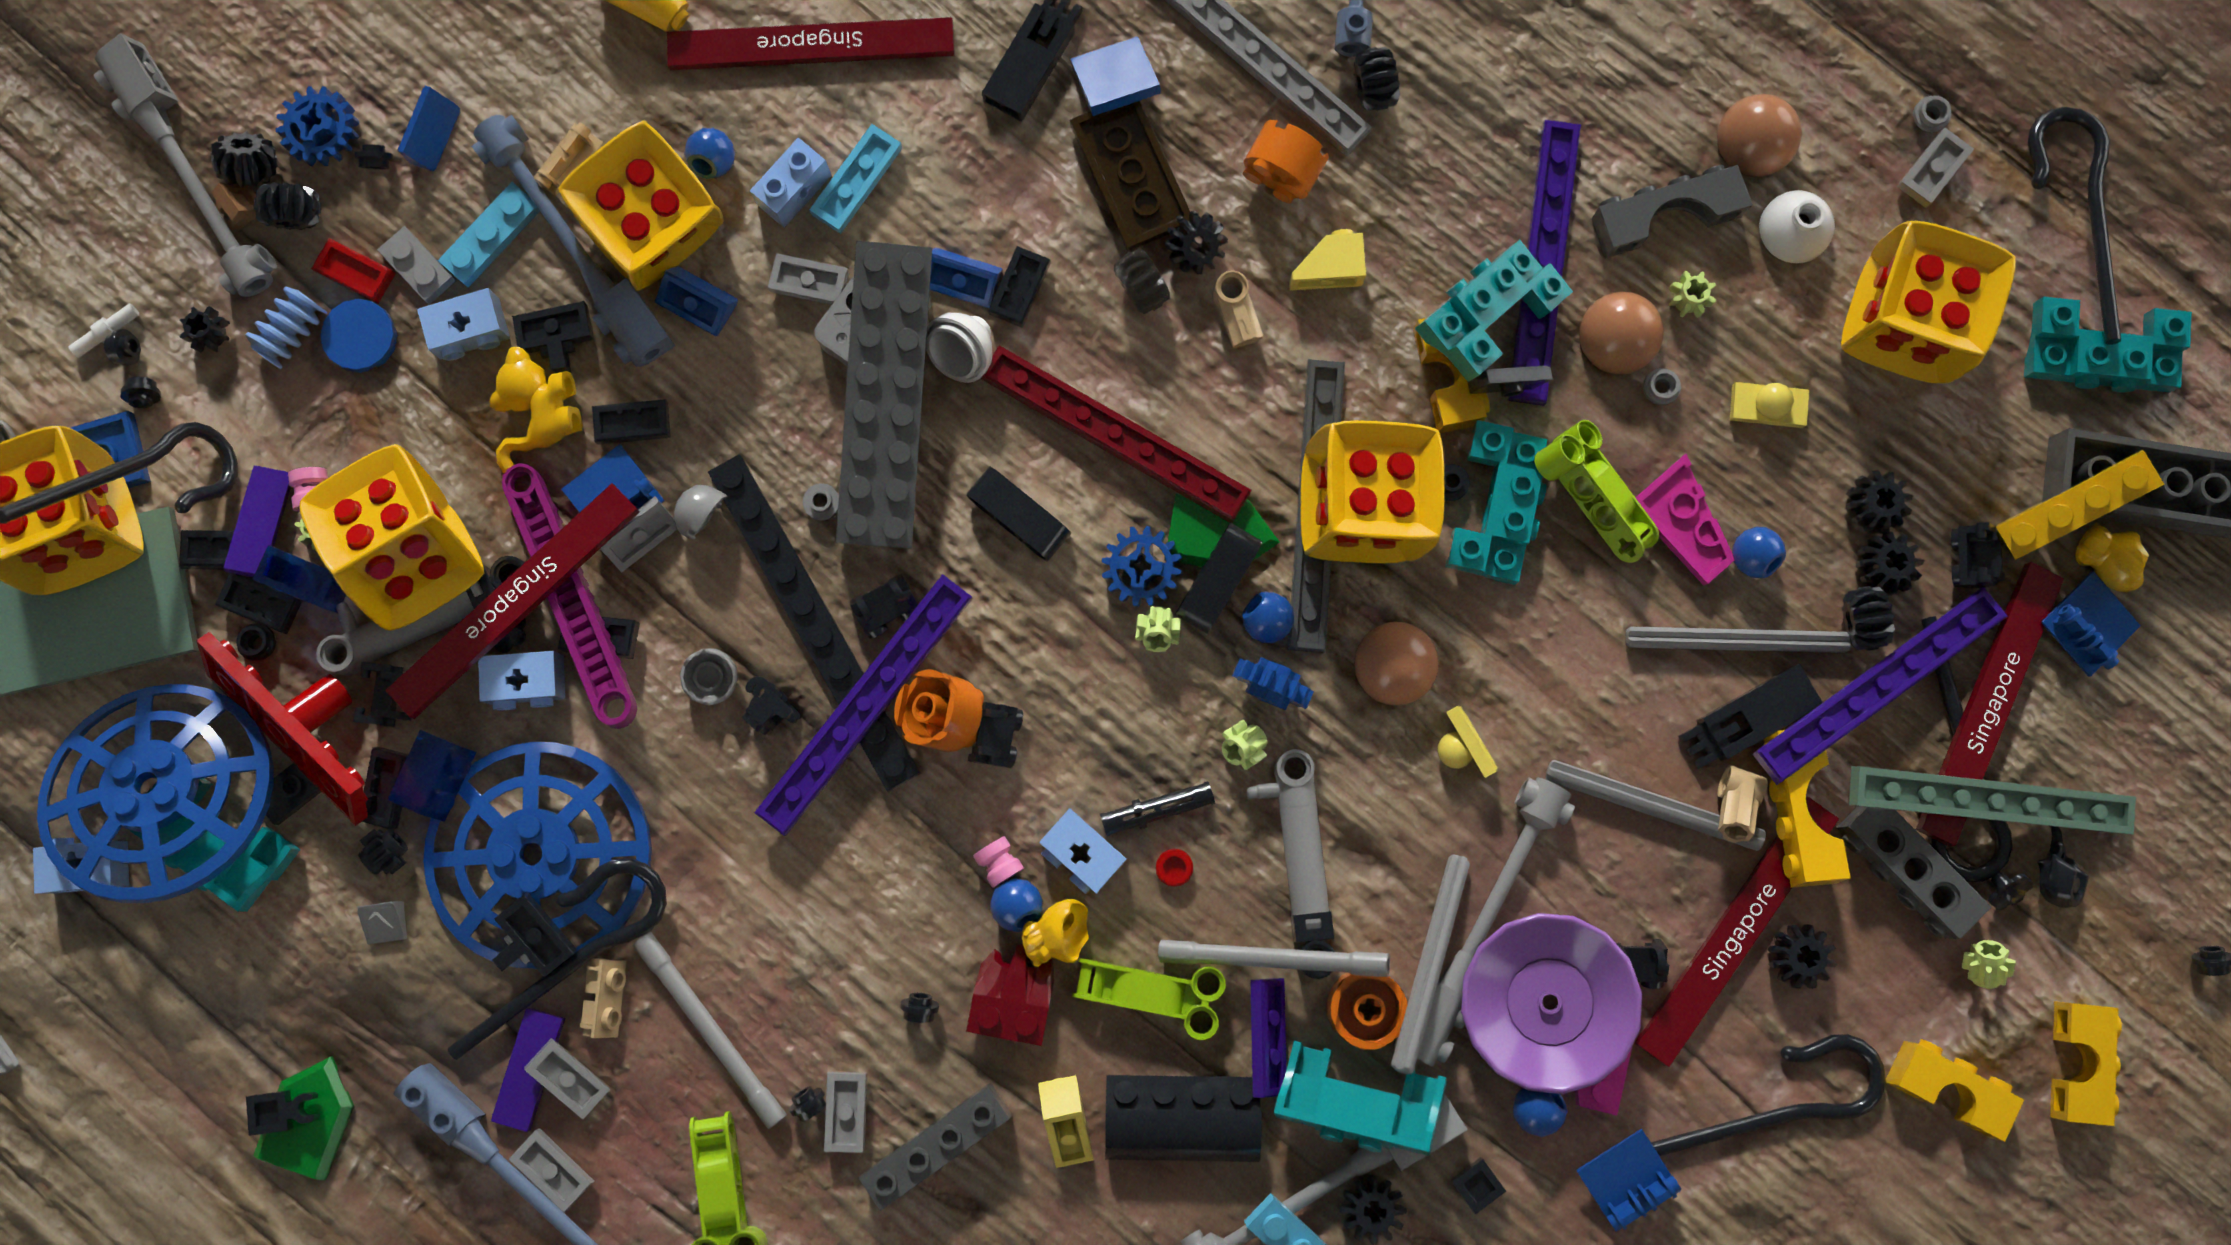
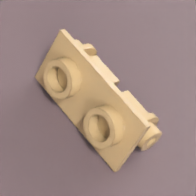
M580 122L578 124L574 123L542 167L537 171L534 176L535 180L541 187L558 198L556 190L565 178L582 162L604 145V142L592 135V131Z
M593 958L591 965L586 967L585 993H594L596 996L595 1001H583L580 1028H583V1036H590L591 1038L618 1037L622 1019L623 988L626 982V960Z

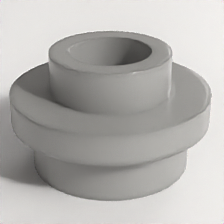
M1928 96L1921 99L1913 110V119L1916 125L1926 132L1942 130L1951 118V106L1946 99L1940 96ZM1926 111L1932 112L1935 115V120L1931 119Z
M1660 368L1653 370L1647 375L1643 383V391L1650 402L1656 405H1668L1679 396L1681 382L1673 371ZM1657 382L1665 384L1667 388L1666 393H1660L1656 390L1655 385Z
M815 484L804 494V510L815 520H828L838 512L839 494L828 484ZM821 495L826 496L827 504L823 507H816L815 499Z

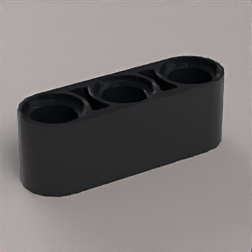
M991 466L987 468L965 494L977 507L1046 562L1051 559L1071 535L1069 529Z
M1230 522L1175 615L1208 634L1259 551L1263 541Z

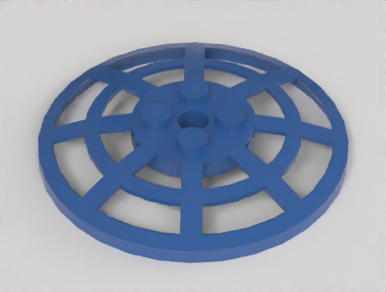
M165 684L146 687L118 697L85 718L66 737L54 754L45 772L38 796L37 822L40 839L48 858L63 876L80 889L99 898L119 903L145 904L163 901L195 890L213 880L231 866L249 846L263 823L274 787V764L268 741L261 727L244 708L229 697L208 688L190 684ZM172 693L191 694L213 701L196 717L177 711H152L154 696ZM136 702L135 716L113 725L93 742L83 737L92 727L111 713ZM226 710L229 711L244 727L252 743L254 756L229 758V753L223 740L209 724ZM152 722H174L185 725L171 742L152 740ZM135 727V741L133 745L125 748L117 755L102 748L118 734ZM201 734L210 744L215 760L195 764L191 757L183 750ZM73 749L82 754L71 774L67 788V798L49 806L55 779L63 762ZM91 760L104 767L105 770L101 776L99 787L79 794L82 777ZM256 771V782L251 803L243 821L236 830L217 818L228 797L231 774ZM217 776L213 796L209 805L204 810L193 803L198 790L199 779ZM156 777L157 784L149 793L141 794L142 784L147 779ZM100 803L103 811L109 818L96 837H94L86 828L80 815V810ZM67 814L74 833L88 847L76 870L65 861L56 849L49 827V822ZM182 815L194 822L179 837L161 845L159 829L172 824ZM121 827L131 831L142 832L144 850H122L110 847L109 845ZM206 831L226 842L215 855L202 865L181 877L168 881L164 858L187 848ZM104 857L120 863H147L151 885L144 887H116L96 882L90 878L100 859Z
M556 742L522 743L497 750L476 761L460 774L443 794L431 817L425 838L423 859L425 881L432 904L443 924L458 941L474 953L492 961L500 952L480 944L471 935L483 920L502 929L494 920L498 914L493 912L492 909L505 894L519 899L528 891L541 907V899L551 897L559 892L572 891L578 887L572 879L576 874L580 859L600 858L599 866L613 860V857L636 856L637 861L646 863L651 867L652 845L649 824L643 806L632 787L616 769L601 758L577 747ZM541 753H554L573 758L590 766L599 774L583 789L561 778L540 775ZM525 754L524 776L503 781L487 790L483 795L468 781L476 773L494 762L514 755ZM610 784L619 793L629 811L635 829L636 841L612 842L607 819L594 801ZM539 786L557 789L568 794L573 799L558 814L549 810L539 809ZM523 787L522 810L513 812L504 818L490 804L504 793ZM458 793L471 808L465 814L459 826L454 843V851L434 853L435 837L440 820L449 802ZM584 809L595 824L599 843H579L577 834L570 825ZM480 816L493 829L486 849L466 850L469 832L476 818ZM532 843L538 844L542 850V858L535 865L528 864L524 858L526 847ZM486 864L494 884L479 899L470 884L466 866ZM454 867L460 891L467 903L472 907V910L460 925L450 916L441 900L435 881L434 868ZM633 876L627 896L614 916L596 902L608 882L607 879L588 899L551 920L561 929L587 914L603 928L594 937L575 947L578 951L591 941L614 930L622 929L634 914L645 892L647 884L638 876ZM520 958L510 965V967L536 969L531 962L525 965Z

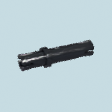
M1206 781L1200 785L1174 791L1142 802L1139 799L1132 800V805L1107 813H1100L1106 836H1110L1111 834L1138 826L1140 830L1147 828L1148 823L1179 815L1206 805H1213L1215 800L1209 781ZM1189 797L1192 798L1190 801L1161 809L1163 805ZM1154 809L1153 812L1123 820L1126 816Z

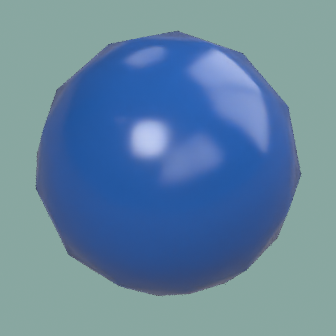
M702 128L695 131L688 138L684 150V156L690 170L697 176L705 179H715L727 174L734 164L736 154L729 137L724 132L715 128Z
M1756 526L1747 529L1736 538L1732 547L1734 564L1740 572L1751 578L1762 579L1769 577L1782 565L1786 558L1785 543L1778 533L1767 527Z
M1265 591L1257 594L1249 601L1242 614L1244 628L1250 637L1261 643L1272 644L1282 640L1291 632L1295 621L1293 607L1287 598L1275 592Z
M1018 878L1002 882L994 890L990 903L993 919L1005 930L1021 932L1024 924L1028 921L1037 922L1041 917L1043 899L1039 890L1028 880Z
M1521 1088L1515 1095L1513 1103V1116L1521 1129L1539 1137L1556 1133L1565 1123L1568 1112L1561 1094L1528 1091Z

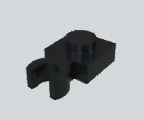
M291 1090L246 1096L249 1136L294 1129L293 1119L299 1123H309L318 1120L320 1113L310 1115L304 1111V1103L318 1098V1093H303L296 1096L293 1101H291Z

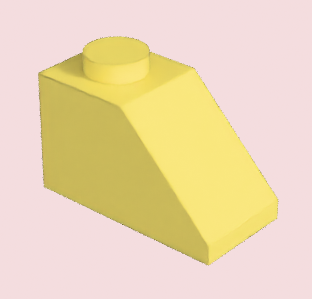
M1340 229L1333 231L1331 235H1326L1292 272L1289 283L1290 291L1362 286L1366 277L1363 233H1353L1349 229Z
M1076 1075L1038 1083L1043 1120L1056 1168L1093 1161V1153Z

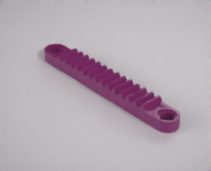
M519 463L506 470L502 478V488L530 557H532L563 528V521L557 513L558 509L550 497L542 476L533 467ZM529 475L531 477L530 487L524 492H516L514 486L517 479L521 476ZM580 567L547 598L596 717L611 728L621 729L627 727L635 719L637 714L636 700L626 679L627 674L621 667L622 662L616 655V648L610 640L611 636L604 626L605 622L599 614L600 610L594 602V595L588 588L589 583L583 576L584 571ZM614 699H622L625 703L622 715L617 718H609L607 715L609 703Z

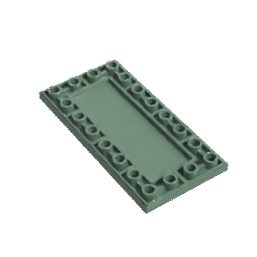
M168 506L137 514L143 535L144 553L134 562L110 574L72 589L49 595L28 594L0 581V697L199 651L196 642L197 633L186 571L179 567L180 537L174 508Z

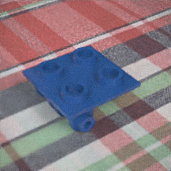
M621 444L561 489L579 513L611 483L637 509L654 496L661 503L665 501Z
M2091 571L2041 621L2044 627L2088 677H2091L2101 666H2104L2105 669L2115 667L2119 663L2117 650L2141 626L2094 571Z
M1642 1129L1576 1170L1615 1232L1622 1228L1626 1230V1225L1641 1216L1645 1218L1648 1216L1647 1212L1652 1209L1656 1211V1206L1671 1197L1675 1199L1677 1197L1676 1194L1681 1191L1680 1185L1673 1175L1670 1174Z

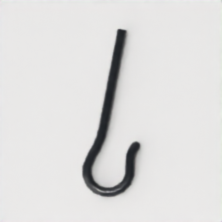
M2071 107L2050 109L2039 116L2029 129L2027 145L2034 166L2031 185L2034 189L2040 190L2046 186L2049 178L2050 164L2043 143L2044 133L2048 127L2055 123L2066 121L2076 123L2090 133L2094 142V152L2089 168L2087 191L2105 344H2117L2121 342L2103 187L2105 168L2109 158L2110 139L2105 126L2094 115L2082 109Z
M198 422L181 423L164 434L156 444L135 456L0 507V523L5 524L142 470L166 456L177 444L187 437H198L210 443L218 452L222 462V474L216 483L190 489L178 498L174 505L175 510L178 513L184 514L199 502L221 498L229 492L238 477V461L233 447L217 430L209 425Z
M1937 617L1921 619L1923 629L1936 621ZM1948 660L1935 669L1954 735L1963 715V708ZM1988 820L1996 835V848L1991 859L1979 867H1966L1958 864L1950 856L1946 845L1928 836L1929 844L1967 882H1983L1998 874L2009 861L2013 844L2012 833L2007 822Z
M631 858L613 859L597 867L576 889L560 894L557 898L558 905L563 908L571 907L588 899L608 878L616 874L628 873L638 876L647 884L651 892V905L648 913L640 921L591 941L547 976L539 979L448 1048L451 1057L458 1060L602 952L651 932L661 921L667 905L666 888L659 874L646 863Z
M1849 1034L1830 1035L1803 1047L1786 1046L1781 1049V1057L1785 1061L1796 1063L1812 1061L1834 1050L1846 1049L1857 1053L1864 1059L1869 1069L1870 1081L1867 1091L1860 1099L1852 1103L1830 1104L1820 1102L1785 1106L1651 1142L1658 1155L1663 1156L1800 1119L1824 1118L1834 1120L1858 1118L1872 1111L1881 1100L1886 1085L1885 1066L1873 1047L1863 1039Z

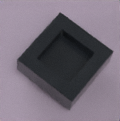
M1481 1157L1450 1180L1474 1214L1479 1213L1506 1192L1503 1185Z

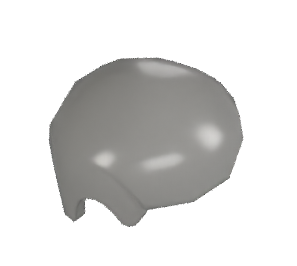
M695 485L683 492L674 510L676 529L683 536L694 540L696 538L694 535L705 528L714 510L721 508L722 503L720 501L726 499L727 495L708 485Z
M701 649L691 654L684 661L680 672L682 689L691 700L704 705L721 703L732 695L738 682L737 666L728 654L718 649Z

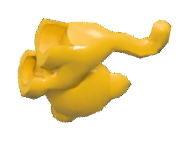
M520 347L509 348L505 364L500 368L496 377V390L490 397V407L498 412L531 410V420L527 436L505 438L496 449L497 464L503 474L514 465L510 457V453L513 450L527 452L536 448H548L565 436L582 431L583 429L579 409L577 407L564 406V401L576 394V386L572 374L568 371L551 374L547 384L543 368L534 363L529 354Z

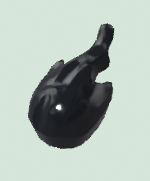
M2050 826L2052 838L2048 855L2045 859L2037 861L2040 869V892L2047 902L2059 908L2076 907L2083 900L2089 876L2078 868L2074 859L2066 856V847L2063 844L2060 827Z

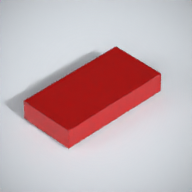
M328 238L311 267L315 273L376 304H379L396 274L388 267L331 238Z

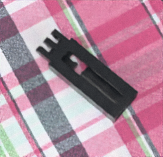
M1044 0L1041 6L1037 3L1034 4L983 89V102L1020 122L1024 120L1075 34L1074 25L1079 19L1083 7L1075 4L1069 15L1066 14L1071 0H1061L1057 8L1053 7L1057 0ZM1051 30L1057 32L1048 48L1035 42L1038 37L1047 41Z
M1798 664L1697 719L1698 725L1678 737L1681 743L1691 740L1694 736L1696 737L1698 742L1688 747L1686 751L1691 756L1703 749L1706 755L1693 762L1696 768L1699 769L1718 758L1720 761L1733 757L1802 718L1823 702L1803 668ZM1742 713L1745 718L1744 722L1748 723L1750 727L1728 739L1727 737L1741 730L1737 722H1733L1722 729L1720 724Z

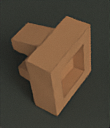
M217 184L212 191L213 196L217 200L215 206L220 213H226L229 216L226 224L230 230H241L250 221L257 220L256 211L254 210L256 194L249 185L241 188L239 184Z

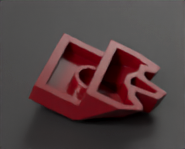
M1023 943L1016 944L1010 962L1004 961L1001 953L994 949L980 965L966 1032L1042 1046L1055 981L1053 958L1039 967H1035L1027 957Z

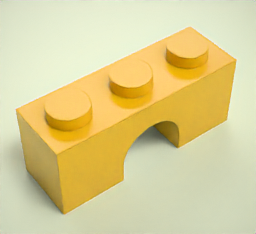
M1426 318L1418 319L1413 332L1421 364L1441 362L1447 365L1454 375V384L1452 386L1435 390L1430 397L1437 430L1439 433L1473 427L1477 420L1484 421L1487 417L1486 413L1490 412L1487 393H1469L1467 380L1454 364L1439 350L1427 344L1415 330Z
M2054 1001L2053 1040L2074 1044L2082 1054L2083 1065L2079 1074L2074 1078L2068 1080L2051 1079V1118L2067 1122L2115 1126V1117L2119 1112V1099L2116 1095V1077H2118L2121 1069L2120 1059L2117 1056V1038L2120 1037L2122 1031L2118 1008Z
M1920 1039L1919 1043L1903 1042L1886 1077L1887 1084L1919 1101L1931 1104L1935 1103L1940 1091L1945 1086L1953 1084L1960 1095V1106L1954 1119L1989 1138L2003 1142L2006 1141L2024 1102V1099L2011 1093L2012 1085L1993 1076H1990L1989 1080L1984 1079L1976 1074L1978 1070L1976 1066L1956 1057L1953 1062L1941 1056L1942 1048L1926 1040Z

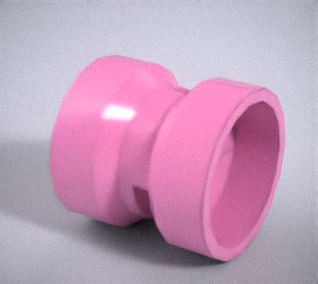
M303 467L288 472L289 485L294 488V495L291 497L292 509L294 511L300 512L299 504L301 499L310 490L328 478L327 469L322 467Z
M1005 836L973 855L979 866H986L988 868L986 869L988 873L987 880L992 888L1025 869L1018 858H1014L1012 854L1009 855L1008 852L1011 845Z

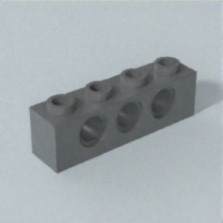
M1857 806L1836 827L1843 835L1841 839L1844 840V844L1854 853H1861L1871 863L1869 869L1876 877L1884 882L1889 881L1899 891L1896 894L1898 899L1909 909H1916L1926 919L1924 925L1935 936L1947 939H1961L1992 908L1896 810ZM1880 832H1883L1888 838L1889 843L1885 851H1882L1877 844V837ZM1908 860H1911L1916 868L1915 876L1912 879L1908 878L1905 873V864ZM1936 888L1943 894V902L1939 907L1934 904L1932 899Z
M990 1082L870 1167L859 1177V1180L881 1211L1008 1121L1012 1113Z

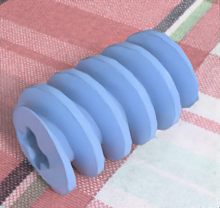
M286 286L283 291L289 300L274 299V303L280 311L278 313L268 309L264 311L270 323L255 322L261 334L256 335L250 332L245 334L251 343L250 347L279 369H282L283 366L277 359V356L287 359L292 357L286 345L297 348L302 345L296 333L309 336L311 332L305 323L309 322L315 325L320 323L314 312L328 313L299 290Z

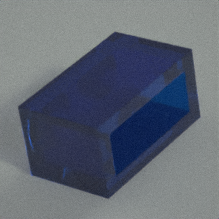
M270 545L267 546L253 576V580L337 614V604L342 603L346 597V594L328 569Z
M420 730L388 800L420 815L445 822L477 752L440 736Z

